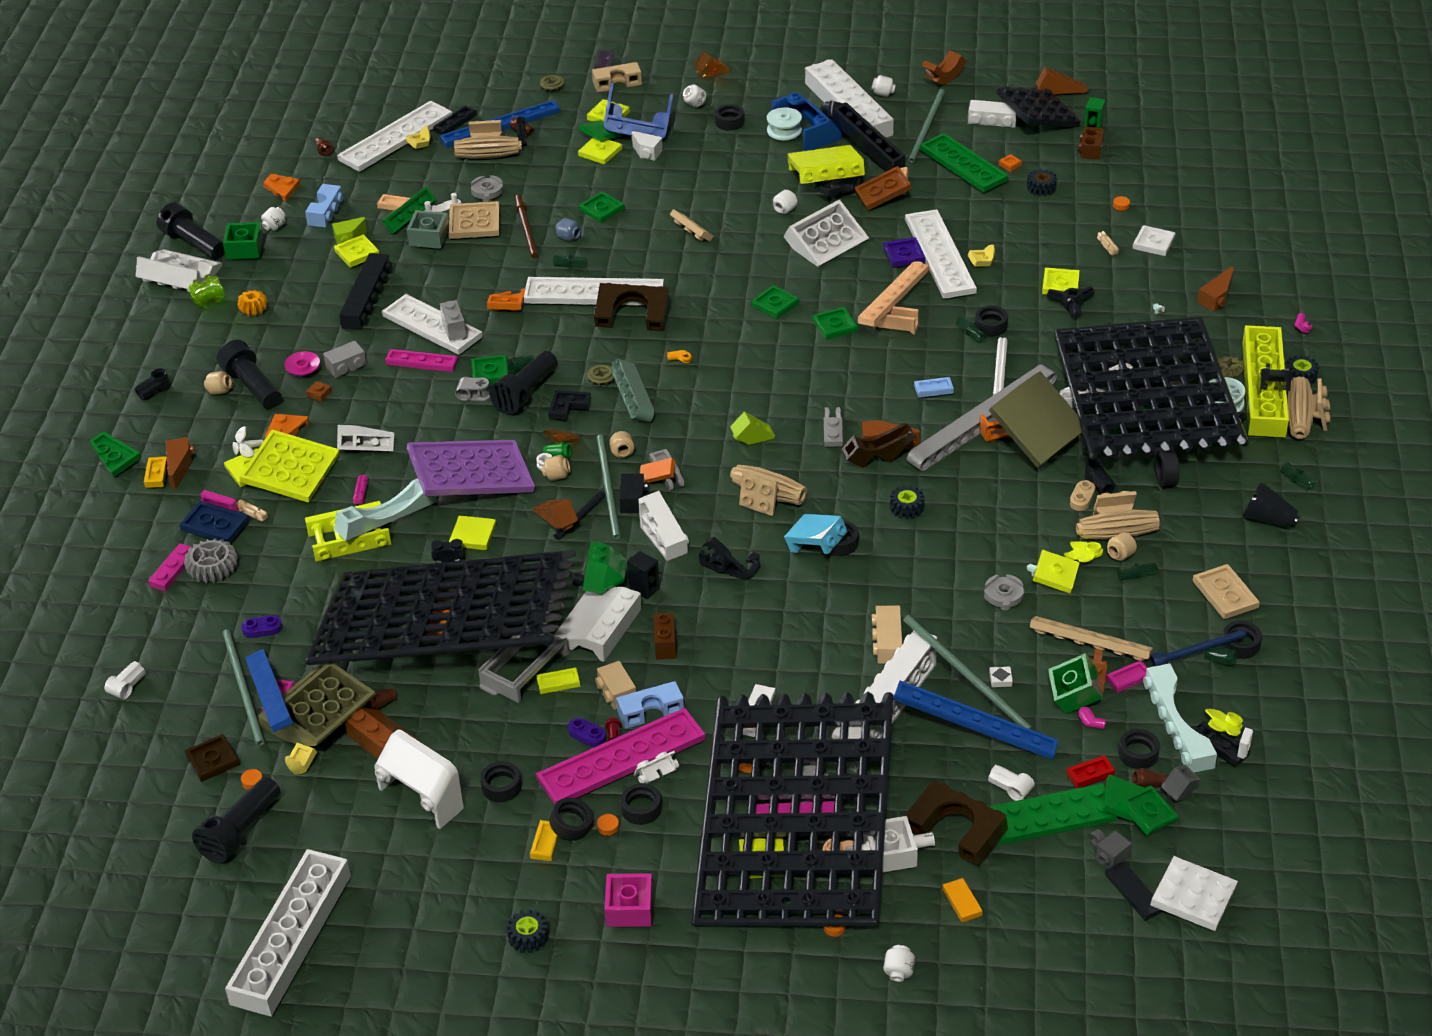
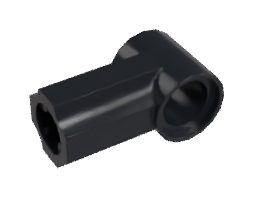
M831 100L830 102L826 101L824 104H821L820 110L828 117H833V109L843 103Z
M163 368L153 370L150 378L134 388L135 393L142 401L157 391L164 392L171 387L166 370Z
M1099 458L1089 459L1086 465L1085 479L1092 482L1100 493H1111L1115 489L1116 484L1104 470L1103 461Z

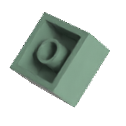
M415 210L407 228L409 246L442 248L449 231L448 214L445 212Z

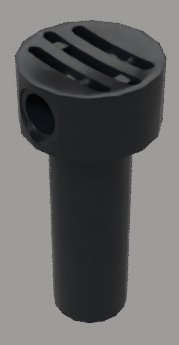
M172 202L160 210L156 224L161 232L172 239L182 237L214 260H218L224 255L223 241L193 222L192 213L179 203Z
M233 340L226 343L219 350L216 357L219 367L230 375L231 378H239L264 408L272 409L280 403L282 395L255 365L256 355L246 342Z
M543 351L516 375L505 374L496 381L489 390V396L494 406L505 414H514L521 409L529 400V391L557 368L558 361L555 355L549 351Z
M262 777L221 817L215 815L207 817L192 833V841L196 849L206 859L214 863L225 862L239 848L241 844L239 835L280 796L281 790L279 785L269 777Z

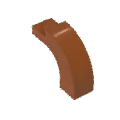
M949 50L940 65L937 66L925 60L922 66L926 69L925 72L927 74L925 77L927 79L944 85L954 80L960 74L967 60Z

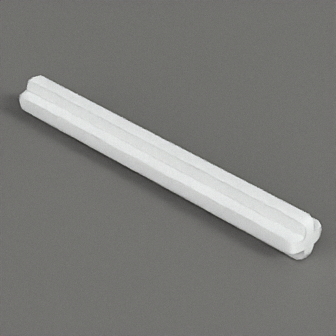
M1001 337L998 339L993 395L1004 389L1007 339Z

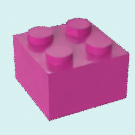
M652 873L607 874L605 894L606 927L651 926L653 900Z

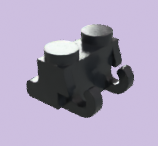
M1266 363V368L1260 369V389L1268 388V385L1264 384L1265 381L1286 382V386L1283 385L1282 390L1290 391L1292 371L1289 370V364L1284 365L1285 369L1273 370L1270 369V363Z
M453 539L451 542L434 540L431 543L433 561L436 560V563L464 559L463 541L460 539Z

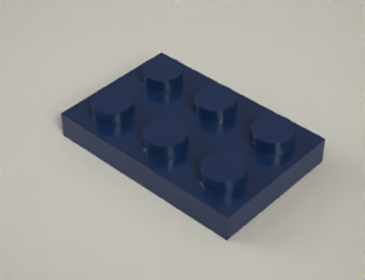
M199 501L179 526L180 530L212 540L216 538L217 541L223 539L224 542L231 543L249 522V516Z

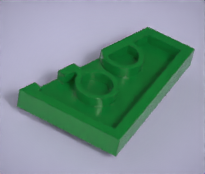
M104 431L90 440L91 447L113 478L141 459L140 452Z

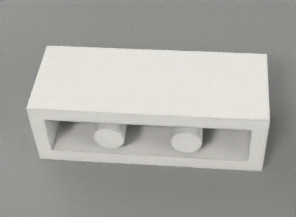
M971 100L968 111V124L1015 128L1017 114L1007 103Z

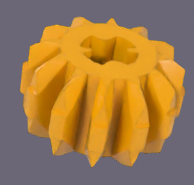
M256 289L254 291L249 290L248 292H242V295L238 296V308L243 315H248L249 317L252 315L256 316L257 314H263V311L267 310V298L262 291L257 292Z

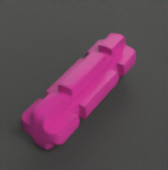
M367 475L358 476L353 496V503L356 505L364 503L369 481Z

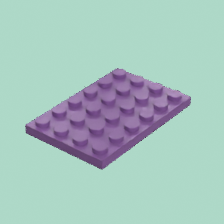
M515 440L408 442L407 451L424 496L534 492L535 485Z

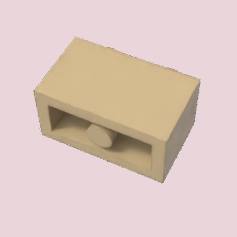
M620 661L597 668L596 685L599 690H603L605 701L607 703L610 702L614 710L617 709L616 697L636 692V687Z

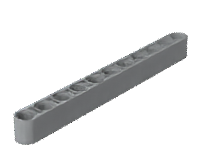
M1042 364L1038 365L913 448L907 455V462L921 471L927 470L980 434V415L983 414L988 422L997 421L989 412V409L1024 381L1041 371L1053 385L1057 379V373Z

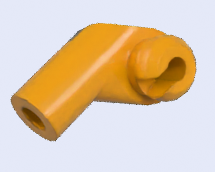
M685 350L667 352L668 361L678 360L683 363H690L692 355Z

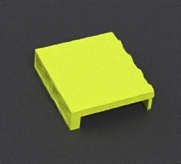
M851 145L788 153L789 170H797L799 172L800 184L865 175L864 159Z

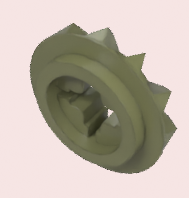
M548 75L542 78L539 84L541 89L552 92L562 89L564 80L560 76Z
M1223 356L1218 358L1224 376L1235 377L1243 372V361H1239L1238 357Z
M597 365L590 368L587 372L588 381H591L592 385L598 384L600 386L601 384L613 383L614 376L611 366Z

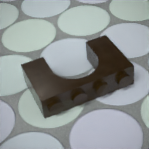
M600 283L594 313L595 327L613 328L617 308L625 302L638 301L648 308L646 315L647 330L664 331L670 298L669 288L663 286Z
M933 780L904 815L907 816L912 833L916 835L929 833L940 819L948 815L960 814L967 816L973 821V825L958 843L960 856L980 866L1008 830L1006 815L1000 810H994L986 806L982 801H976L968 797L963 792L951 789L945 783Z

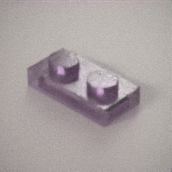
M598 50L594 68L610 67L614 57V50Z

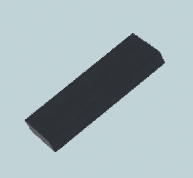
M465 105L434 125L433 131L441 135L452 132L477 116V111Z
M1124 861L1105 870V876L1144 921L1164 912L1150 905L1154 895Z

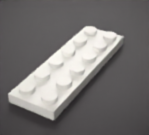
M407 294L382 311L383 317L458 355L483 337L482 331L465 323L466 337L449 341L442 322L441 311Z

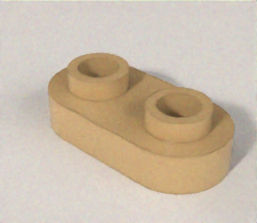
M1087 480L1078 482L1070 497V507L1076 511L1086 510L1095 494V485Z

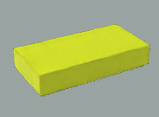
M577 668L536 675L540 694L580 687Z

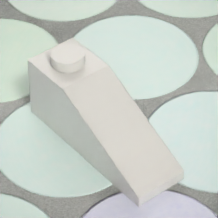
M338 425L337 449L393 451V432L354 425Z

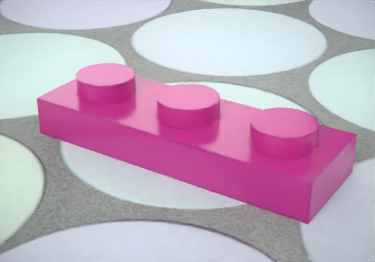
M180 543L148 580L149 586L167 591L185 569V554L188 553L189 548L193 547Z

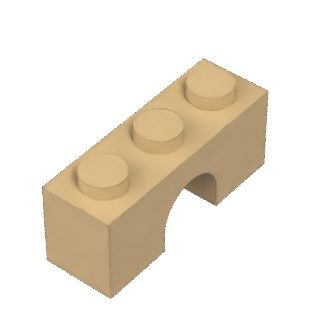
M637 62L592 69L593 84L597 92L610 90V84L615 82H623L627 87L642 85L641 71Z

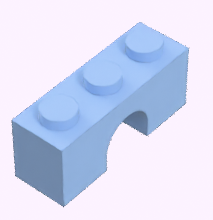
M321 185L317 192L318 203L311 202L305 211L308 225L327 227L329 222L332 221L333 215L344 200V193H342L341 186Z
M676 681L616 697L617 712L625 729L644 724V712L648 709H658L663 713V716H667L684 708L683 696Z

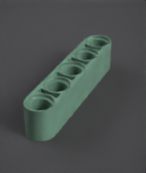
M615 359L612 364V374L630 417L644 422H651L654 416V408L635 364Z

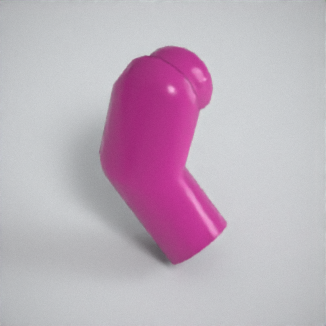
M1299 313L1295 321V327L1302 333H1309L1312 329V324L1308 325L1309 322H1305L1306 315Z
M1084 706L1079 709V718L1085 726L1105 729L1106 719L1096 718L1089 707Z

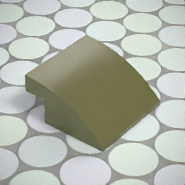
M1041 371L1024 381L989 409V412L1037 468L1082 433L1078 414Z
M334 663L326 664L321 669L315 667L282 695L293 723L273 733L265 711L258 715L259 725L273 735L290 743L316 746L374 697L376 692Z

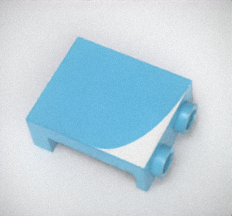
M804 514L784 538L790 552L797 553L804 544L820 545L823 553L829 554L847 533V529L841 516Z

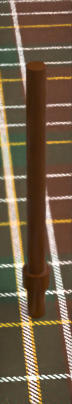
M516 195V210L520 214L531 257L536 258L538 254L525 211L526 205L522 201L521 195Z

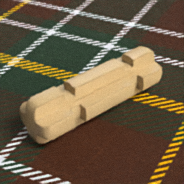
M1105 231L1098 232L1097 239L1112 256L1117 255L1119 248Z
M243 500L237 502L238 511L261 522H265L268 519L267 511Z

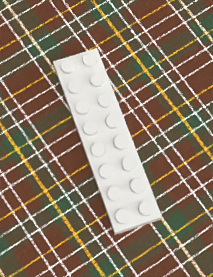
M429 101L337 155L338 160L360 172L408 143L406 142L407 135L419 133L424 126H428L429 130L433 129L434 125L452 115V111L433 101Z
M938 210L905 214V221L913 238L916 237L925 255L926 265H929V271L942 298L975 294L977 288Z
M528 277L524 303L596 304L600 283L664 287V279ZM628 301L621 305L638 306L644 304L638 301Z

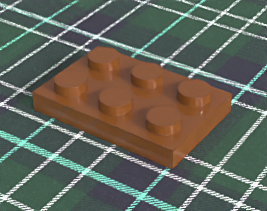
M899 166L854 189L867 210H870L912 189Z

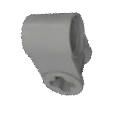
M462 377L459 380L455 395L462 401H488L490 399L489 381L486 378Z

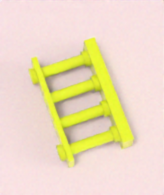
M377 501L355 507L362 509L373 508L381 505V503ZM341 510L305 518L309 537L314 535L316 537L317 544L312 545L316 562L391 545L389 529H381V526L375 528L372 532L361 534L347 541L344 540L334 530L336 512ZM334 531L336 540L325 542L323 533Z

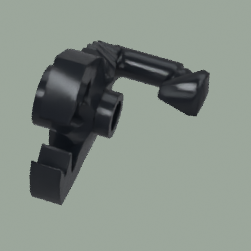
M863 175L856 176V183L851 184L841 181V179L814 182V188L818 187L819 192L824 195L839 197L841 193L854 192V188L862 184Z
M715 537L707 539L702 546H707L708 551L712 548L715 549L711 559L710 554L705 555L703 549L699 553L701 566L714 571L724 572L742 580L752 578L761 566L759 561L760 555L752 552L746 559V562L752 563L749 569L745 568L732 556L730 550Z

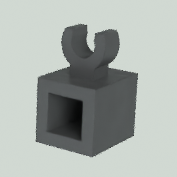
M1183 765L1175 767L1161 787L1166 791L1168 797L1179 801L1187 799L1192 791L1199 786L1201 779L1188 766Z
M1099 829L1091 833V836L1094 838L1090 843L1097 848L1095 859L1102 866L1110 868L1130 858L1132 843L1118 832L1114 831L1107 837Z

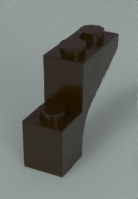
M903 423L870 439H862L853 435L842 450L847 461L862 468L875 455L892 463L915 436L910 425Z

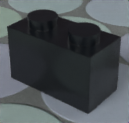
M621 474L620 513H639L638 499L647 496L644 493L648 492V481H644V474Z
M642 551L630 557L627 561L629 589L641 593V597L648 600L660 589L658 560Z

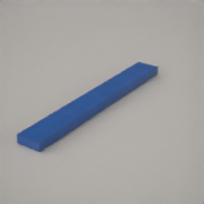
M554 100L491 120H501V128L505 130L511 128L510 123L515 116H524L525 121L530 122L559 113L560 107ZM468 126L440 135V141L446 148L454 146V141L470 138V130Z
M264 649L245 657L273 733L293 723Z
M901 680L898 682L893 697L895 701L1053 760L1059 741L1055 738Z

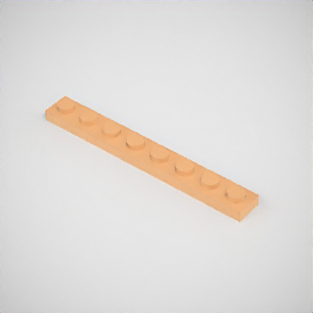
M918 261L912 262L858 316V323L875 326L929 271V265Z

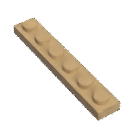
M1038 616L1031 619L1030 628H1034L1035 632L1041 634L1049 632L1059 639L1071 638L1078 644H1093L1094 648L1100 650L1108 648L1118 655H1125L1126 653L1133 655L1134 659L1145 661V659L1150 658L1153 652V647Z

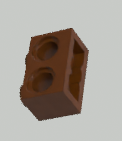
M1084 128V133L1080 134L1078 151L1081 152L1080 158L1100 160L1104 128Z
M674 613L653 614L656 660L676 659Z

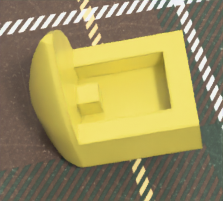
M428 126L422 127L417 134L407 135L406 142L415 149L429 146L430 131Z
M988 245L984 250H970L968 257L974 266H991L995 256V246Z
M296 743L290 756L285 757V763L293 774L305 773L317 751L312 747Z

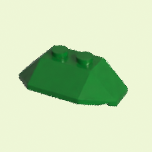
M591 542L587 553L582 590L603 594L607 589L614 588L623 583L627 559L610 545H606L603 542Z

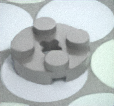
M490 175V178L480 176L471 183V194L476 198L482 199L484 202H489L492 198L504 193L502 180L496 176Z
M1006 574V577L992 576L985 583L984 598L1002 610H1010L1011 607L1018 605L1024 598L1023 583L1013 575Z

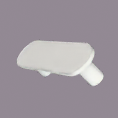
M452 193V200L436 206H431L430 202L426 201L423 211L443 212L450 209V204H461V201L457 199L456 193Z

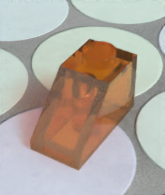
M704 50L693 65L698 69L696 72L702 77L706 75L709 78H713L730 71V68Z

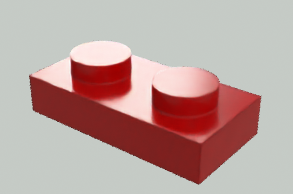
M1104 755L1069 767L1066 774L1077 789L1107 779L1109 774L1115 776V769Z

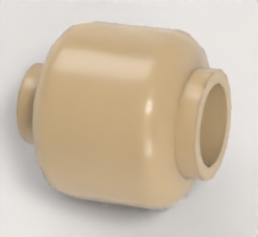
M224 371L212 372L206 376L204 387L211 395L226 394L232 387V379Z
M625 431L613 434L610 438L612 453L618 458H627L632 455L635 447L632 436Z
M562 455L545 459L544 466L541 467L543 476H547L550 481L565 479L571 471L568 459Z
M1121 532L1112 537L1107 544L1108 554L1118 561H1123L1132 556L1137 548L1135 539L1126 532Z

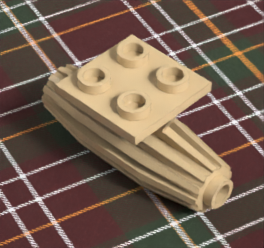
M501 120L469 122L470 138L454 141L455 157L502 158L519 154V150H522V143L518 141L517 137L502 136Z
M1299 376L1291 380V388L1287 394L1288 426L1290 434L1296 439H1303L1309 435L1313 417L1321 418L1323 431H1327V423H1330V413L1327 412L1330 410V401L1325 398L1328 396L1327 386H1323L1322 378L1318 379V393L1312 394L1307 378Z
M737 465L730 474L733 483L741 486L739 501L741 506L773 516L776 501L801 505L805 501L807 488L789 477L763 468Z
M1122 491L1114 494L1103 493L1097 495L1092 516L1079 520V523H1076V533L1084 539L1108 540L1121 532H1126L1135 537L1159 530V515L1156 511L1132 510L1136 491Z

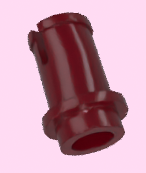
M616 717L608 718L605 723V728L608 730V741L620 736L622 725Z

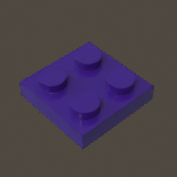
M916 237L883 242V248L892 267L910 265L912 262L917 261L925 262V255Z

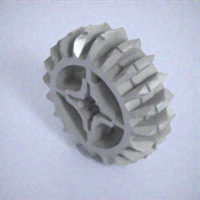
M216 538L211 541L207 539L205 542L200 541L198 545L193 544V548L188 549V553L185 554L184 565L187 573L193 580L197 579L199 583L205 581L206 584L209 581L215 583L216 580L222 581L223 577H229L230 573H234L238 557L235 548L229 542H224L223 539L217 541Z

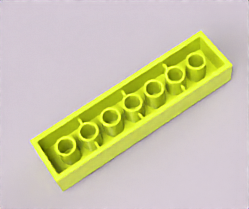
M1245 325L1242 346L1248 435L1286 437L1289 422L1287 392L1282 390V386H1286V382L1265 381L1264 384H1267L1268 388L1262 390L1260 389L1259 380L1260 369L1266 368V363H1270V369L1273 370L1285 369L1281 327Z

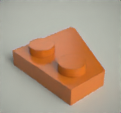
M270 174L263 184L265 189L271 191L276 196L280 195L282 200L286 202L299 187L300 180Z
M526 288L521 289V293L511 294V291L489 295L487 309L495 311L501 309L510 311L521 310Z
M275 414L264 438L268 436L272 429L294 436L299 432L298 428L300 426L309 424V417Z

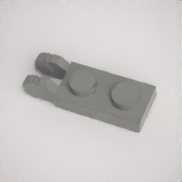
M827 407L825 408L824 447L843 446L840 407H836V417H829L830 410Z
M667 449L649 454L651 463L672 458ZM676 463L674 477L662 480L669 491L674 489L671 480L673 478L676 479L679 487L685 486Z

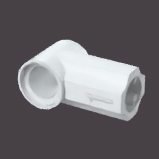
M138 662L130 663L117 677L111 676L108 678L104 687L105 692L122 700L127 699L132 692L133 686L146 674L145 669Z
M995 765L988 776L989 782L1006 790L1008 795L1015 801L1023 800L1035 786L1033 779L1025 773L1017 775L999 765Z

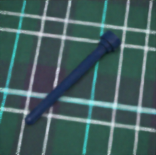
M1239 630L1167 654L1157 652L1150 655L1153 667L1165 665L1169 661L1245 638L1247 632Z

